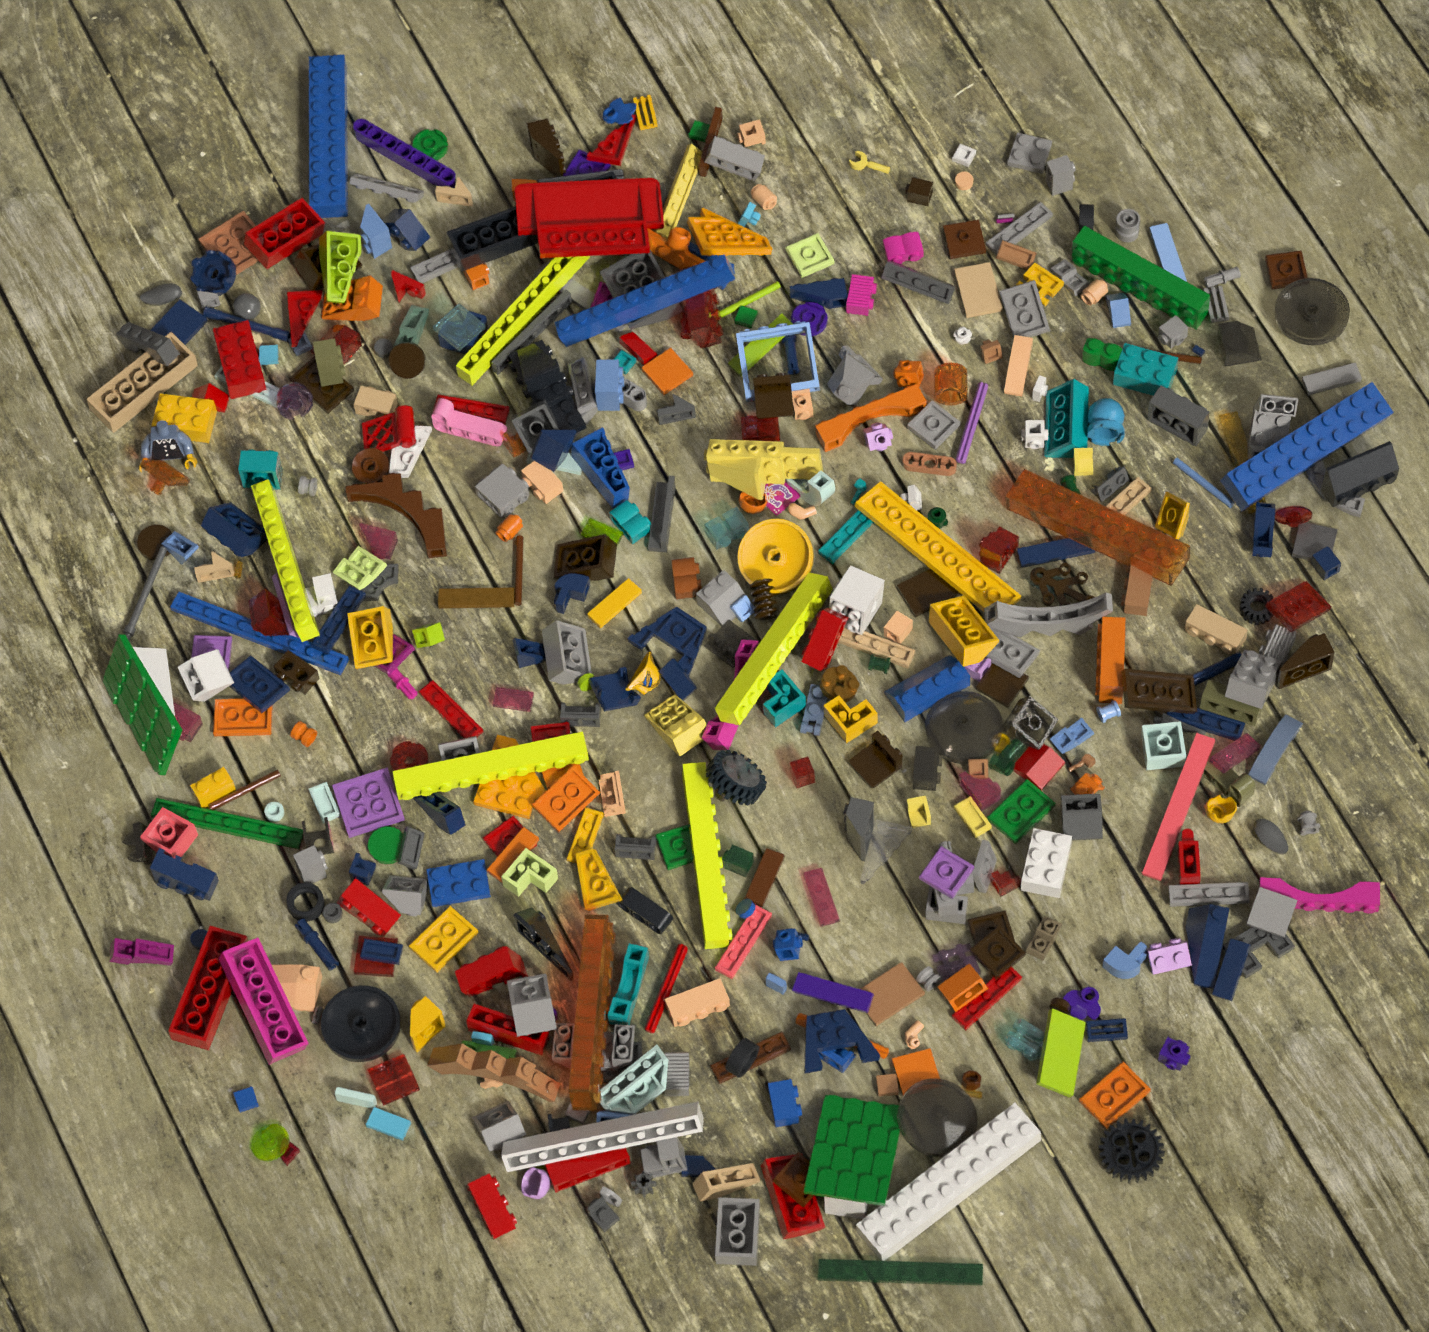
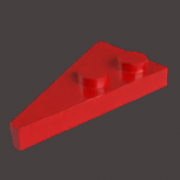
M632 115L633 119L630 122L623 124L619 129H614L605 140L598 144L597 149L587 154V160L621 166L636 121V115Z
M322 290L287 292L292 347H297L322 298Z

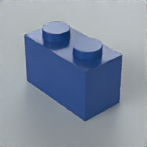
M792 1079L768 1083L775 1127L799 1124V1116H802V1109L800 1104H796L795 1098L799 1097L797 1085L793 1086Z

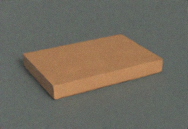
M902 962L861 988V990L874 994L870 1009L866 1014L875 1026H878L925 995L924 990Z

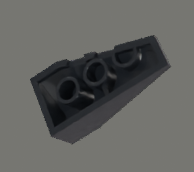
M532 907L516 912L513 915L516 931L572 981L574 979L573 971L549 928L544 914L540 911L536 912Z

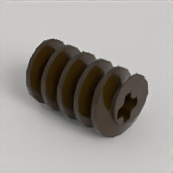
M771 578L759 579L750 585V589L754 590L751 592V596L754 597L752 604L756 605L753 607V610L758 612L754 615L757 620H769L778 617L773 615L774 612L778 611V608L772 607L777 602L770 599L775 596V593L769 592L774 589V586L768 585V583L773 581Z

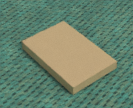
M990 262L954 269L966 318L1002 312L1003 308Z

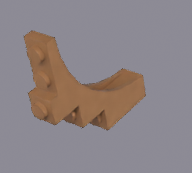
M464 1044L433 1048L427 1064L428 1067L440 1074H464L496 1080L523 1089L548 1102H555L560 1086L559 1082L535 1069L536 1065L523 1057L506 1059L492 1050L476 1052Z

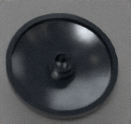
M367 985L349 987L337 993L327 1003L321 1018V1031L328 1048L338 1057L351 1062H368L383 1056L393 1047L401 1030V1017L395 1001L383 990Z

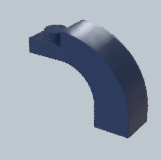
M1256 502L1252 556L1271 558L1275 504Z

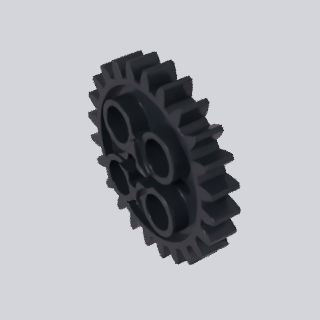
M1133 1118L1132 1123H1128V1120L1125 1119L1123 1125L1117 1121L1116 1128L1110 1125V1132L1104 1131L1105 1138H1100V1143L1103 1145H1099L1098 1149L1101 1151L1099 1159H1104L1101 1165L1107 1166V1173L1113 1171L1112 1178L1119 1175L1120 1182L1127 1178L1130 1184L1132 1178H1134L1136 1183H1139L1140 1177L1147 1181V1174L1153 1177V1170L1159 1171L1160 1166L1158 1164H1163L1161 1157L1165 1155V1151L1162 1150L1164 1143H1159L1162 1136H1156L1157 1129L1150 1131V1123L1144 1127L1143 1120L1136 1124L1135 1118ZM1127 1135H1130L1131 1137L1132 1150L1133 1152H1135L1134 1160L1136 1163V1167H1133L1132 1164L1131 1151L1129 1150V1141ZM1142 1137L1145 1141L1139 1143L1135 1141V1138ZM1121 1140L1125 1144L1118 1146L1115 1144V1141ZM1146 1156L1149 1160L1143 1162L1139 1160V1157ZM1121 1159H1125L1129 1163L1126 1165H1122L1118 1161Z

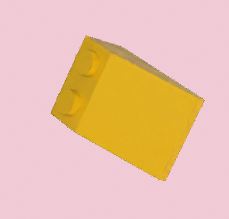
M381 606L347 613L355 669L391 663L393 661V625L390 609Z

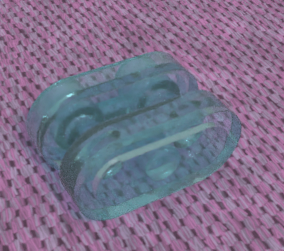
M1018 1018L1013 1024L1016 1032L1009 1031L1004 1038L1006 1046L1011 1050L1020 1051L1030 1061H1033V1059L1038 1060L1042 1052L1039 1047L1043 1046L1045 1032Z

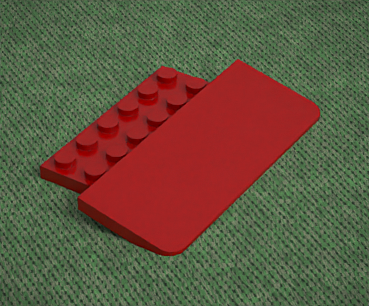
M655 178L522 183L517 185L514 190L518 235H537L540 258L650 253L648 228L664 229L660 183Z

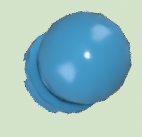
M1101 398L1090 406L1087 416L1089 423L1087 438H1091L1093 444L1109 446L1110 442L1117 441L1118 444L1124 440L1125 429L1123 422L1125 414L1123 407L1117 401L1111 398Z

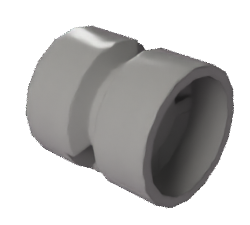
M1124 209L1118 213L1115 232L1120 241L1127 243L1138 238L1140 229V215L1133 209Z

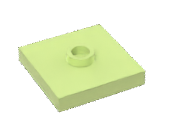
M819 233L785 247L801 278L835 264Z

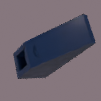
M833 278L827 281H814L812 283L789 286L790 298L818 303L828 309L846 307L848 296L844 278Z

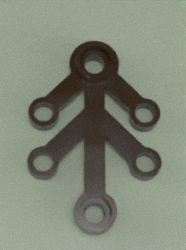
M1062 563L1059 568L1045 570L1042 567L1034 568L1030 573V580L1034 585L1039 586L1044 605L1050 606L1054 601V595L1049 593L1048 585L1054 589L1059 606L1071 604L1066 601L1064 594L1079 602L1095 598L1092 595L1085 596L1068 587L1076 584H1085L1088 580L1087 573L1079 572L1077 576L1056 581L1051 577L1058 575L1067 576L1071 571V566L1068 563ZM1065 567L1068 571H1063L1062 568ZM1036 574H1041L1043 577L1039 578ZM1079 576H1083L1085 580H1080ZM1049 597L1051 601H1046L1045 598Z

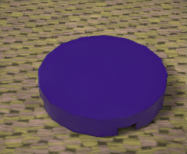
M805 302V304H800L793 310L791 321L793 324L797 321L810 322L811 335L816 336L827 327L828 316L823 306L814 302Z

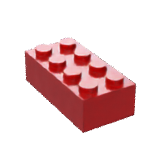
M300 198L245 233L244 245L266 269H269L320 237L324 232L325 222L303 198Z
M249 320L213 328L230 399L266 390Z

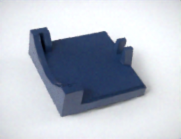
M626 667L619 668L617 673L592 677L588 680L604 712L636 706L641 699V696L634 692V690H625L629 683Z

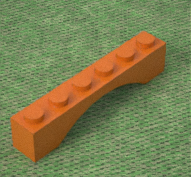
M917 384L906 386L901 391L889 393L884 398L872 400L869 404L855 407L852 411L845 414H838L835 418L828 421H821L818 425H815L816 436L824 451L827 452L842 446L849 434L864 422L889 415L910 418L919 414L927 406V401Z

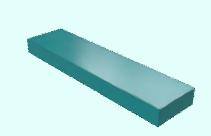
M858 510L818 550V554L833 564L874 522Z

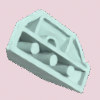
M655 1045L595 1094L596 1098L607 1111L635 1115L666 1090L667 1057L661 1048Z

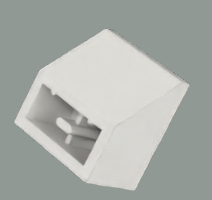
M217 649L193 657L178 667L193 701L205 702L234 683Z

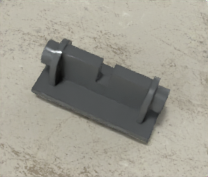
M1124 466L1122 468L1115 467L1105 476L1106 481L1101 479L1092 485L1091 491L1094 495L1098 494L1100 502H1103L1129 481Z

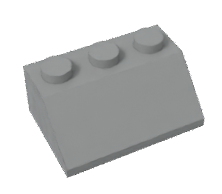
M556 620L542 630L549 681L563 685L577 683L582 675L592 673L585 628Z

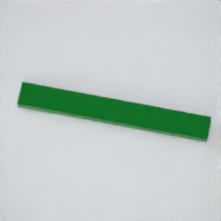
M156 798L151 812V817L155 818L163 807L193 823L197 828L294 849H300L304 837L303 829Z

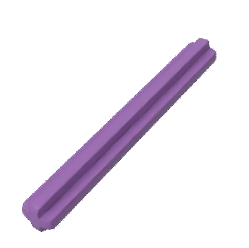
M978 383L956 455L957 463L964 464L966 462L988 390L987 383Z

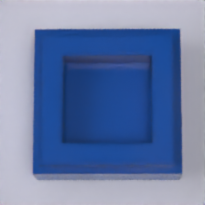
M253 1086L234 1092L240 1113L259 1107Z

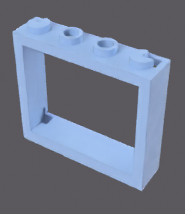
M797 321L793 325L782 323L774 328L763 326L755 331L745 329V331L736 333L746 402L755 401L754 389L750 390L743 342L800 333L806 334L813 380L791 383L792 391L810 389V392L820 391L810 322Z

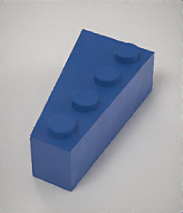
M602 427L572 443L571 457L609 505L614 509L626 500H629L630 487L622 469L618 465L616 455L613 454L604 428Z

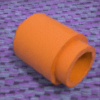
M509 514L497 527L496 535L504 542L512 540L523 528L522 519L516 514Z

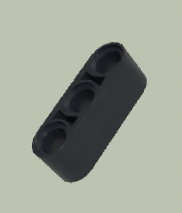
M628 887L621 896L622 901L617 902L622 910L658 934H662L674 920L668 911L632 887Z

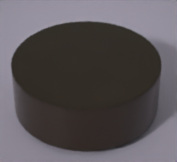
M1053 998L1049 1008L1068 1014L1070 1004L1062 998Z

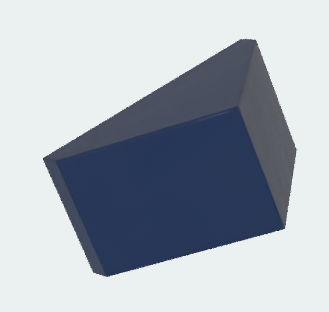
M517 638L512 640L519 668L546 661L543 643Z

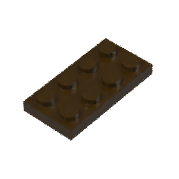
M1124 669L1121 671L1125 708L1186 714L1197 712L1193 675Z

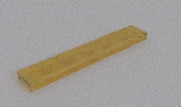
M1238 411L1219 415L1234 468L1248 460L1247 440ZM1265 497L1257 502L1266 503ZM1256 503L1247 508L1249 514L1255 513Z

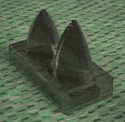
M137 822L133 824V831L126 835L122 843L135 845V848L128 856L130 861L143 862L149 865L153 862V852L140 838L147 826Z

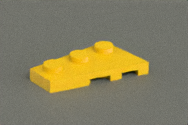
M592 848L576 853L585 910L590 911L622 901L597 851Z

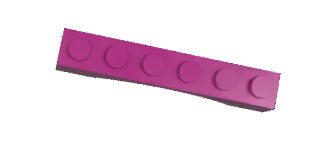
M741 640L735 654L734 680L759 645L757 640ZM718 715L708 721L702 738L712 750H729L739 725L721 722Z
M1260 877L1259 887L1296 899L1295 909H1304L1305 911L1317 909L1326 912L1342 910L1346 913L1363 911L1367 914L1379 911L1380 882L1360 881L1353 887L1341 892L1314 894L1298 890L1281 878Z

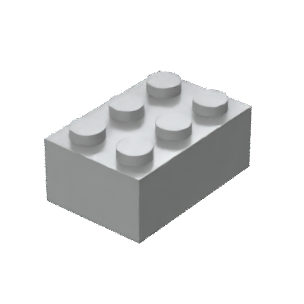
M1244 649L1229 678L1225 697L1262 709L1277 680L1281 661Z
M719 1197L715 1248L716 1264L757 1266L760 1221L759 1199Z

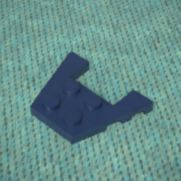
M675 607L657 618L656 622L649 626L646 625L641 628V631L627 638L629 643L640 650L653 637L657 638L683 656L678 661V664L690 676L706 635L707 626L680 608Z
M845 1009L806 1017L805 1074L822 1071L823 1065L818 1052L856 1046L862 1063L878 1061L880 1054Z

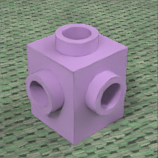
M878 422L872 424L871 427L863 429L866 446L870 451H882L887 449V446L892 445V430L885 424Z

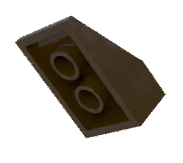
M319 245L300 249L294 261V266L312 291L324 288ZM359 259L356 264V270L363 266Z
M606 534L557 544L553 577L559 579L566 574L575 573L587 576L591 581L613 578L617 544Z
M1325 633L1311 636L1280 668L1278 689L1332 670L1335 652Z

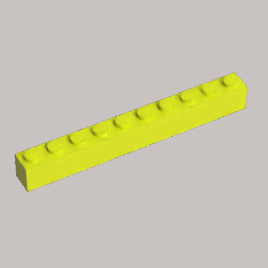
M590 256L554 258L457 363L458 376L473 386L492 365L491 362L519 336Z
M269 479L251 485L295 630L301 641L304 642L320 634L275 490Z
M814 573L807 574L716 705L715 710L721 722L740 725L744 718H746L753 705L757 702V699L766 689L768 683L775 676L779 667L831 594L833 588L828 576Z
M578 732L393 771L398 799L410 800L416 796H429L435 792H448L454 788H467L473 784H486L492 780H505L516 775L525 776L531 772H544L550 768H563L569 764H582L588 761L589 758L584 733Z
M706 762L688 763L682 765V778L688 824L690 825L689 832L694 858L693 863L704 948H726L729 945V940H732V929L727 926V922H730L729 910H725V904L728 902L727 893L723 892L722 886H725L724 874L721 875L720 868H723L722 857H718L720 840L716 839L715 833H718L717 821L713 820V816L716 815L715 804H711L713 787L709 786V778L706 777Z

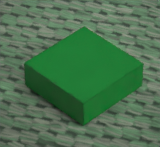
M695 120L689 132V138L706 142L710 124Z
M740 306L734 320L735 324L752 329L758 315V310Z

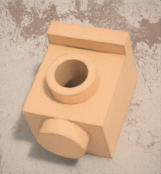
M760 119L739 125L740 132L737 133L739 143H743L745 147L762 143V145L766 144L765 132Z
M810 389L792 391L795 420H806L813 417Z

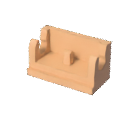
M619 771L600 775L599 786L604 816L625 814Z

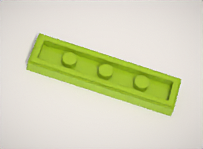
M781 313L768 327L774 328L782 323L793 325V323ZM785 336L751 341L744 347L747 371ZM738 353L728 364L742 377Z

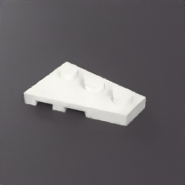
M415 426L416 443L410 448L398 446L392 449L389 473H401L402 478H409L432 432V426Z

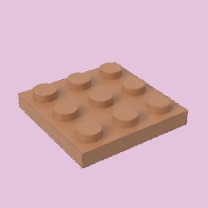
M244 211L199 238V243L206 251L219 250L228 255L235 263L236 275L258 262L256 257L244 245L245 233L256 226Z

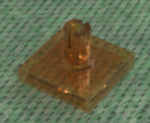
M144 460L140 466L156 477L150 490L157 495L162 494L165 485L187 486L191 480L163 460Z

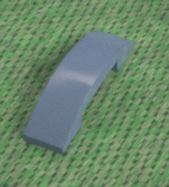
M1288 715L1281 719L1248 774L1252 779L1266 785L1275 770V766L1292 739L1294 740L1303 723Z

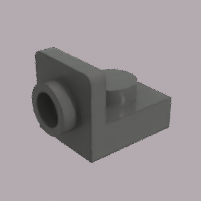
M603 1196L599 1199H594L588 1205V1216L603 1232H606L620 1220L618 1215L606 1203Z

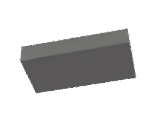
M409 826L404 829L398 864L413 870L418 868L424 832Z

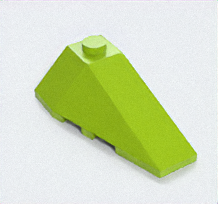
M326 231L319 237V257L326 302L345 303L353 273H355L358 258L361 255V235Z

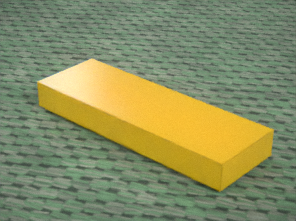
M628 578L587 613V616L601 629L642 593V590Z
M585 807L567 856L568 862L577 864L575 854L592 849L604 817V812Z

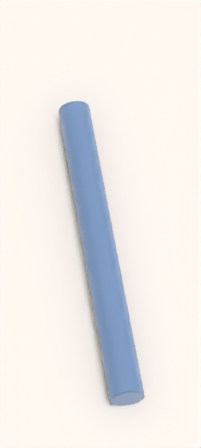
M1178 457L1173 461L1175 466L1229 508L1233 507L1234 501Z

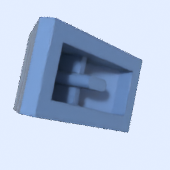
M1125 293L1106 295L1105 298L1112 327L1130 326L1129 301Z
M176 531L161 543L181 565L199 548L197 544Z

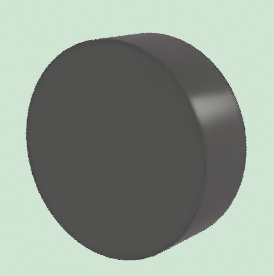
M388 339L378 340L374 345L375 354L381 358L390 356V352L393 349L392 343Z
M329 903L323 908V917L328 923H337L341 920L343 912L339 904Z

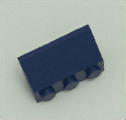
M232 502L209 507L201 524V527L209 535L216 537L222 545L230 548L239 557L252 555L267 540L264 527Z

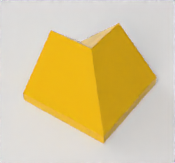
M1166 491L1155 528L1175 539H1180L1184 534L1189 518L1190 503Z

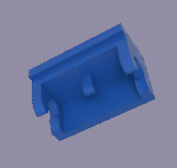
M845 1048L818 1052L821 1060L841 1073L845 1072L856 1057L854 1052H849Z

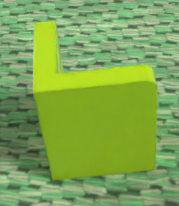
M441 622L426 624L412 630L417 648L432 646L445 640Z

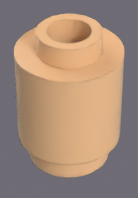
M757 184L751 190L752 198L764 210L775 207L777 196L765 185Z
M1095 279L1083 290V294H1081L1084 303L1091 306L1108 293L1106 282L1101 279Z

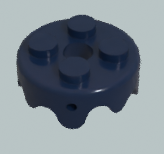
M208 250L203 257L192 260L193 273L191 281L195 284L197 291L217 293L218 296H221L232 287L236 278V267L228 255L219 250ZM215 270H218V276L213 279L212 274Z

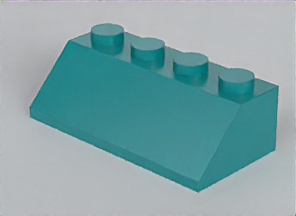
M1075 379L1054 387L1046 393L1045 429H1048V440H1045V457L1073 458L1074 448H1087L1089 387Z

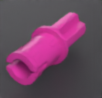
M398 668L388 675L396 684V688L400 689L408 699L413 700L418 695L417 691L409 683V679L404 677Z

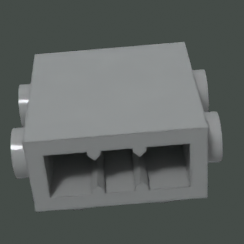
M504 464L495 467L485 479L479 480L475 486L477 496L501 519L511 514L515 507L520 503H524L529 497L528 483L524 479L520 480L516 476L515 471L511 467L507 468Z

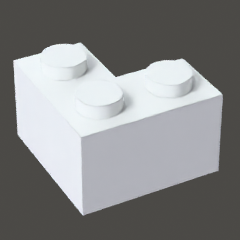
M331 573L312 577L314 587L305 589L314 617L322 614H331L338 603Z

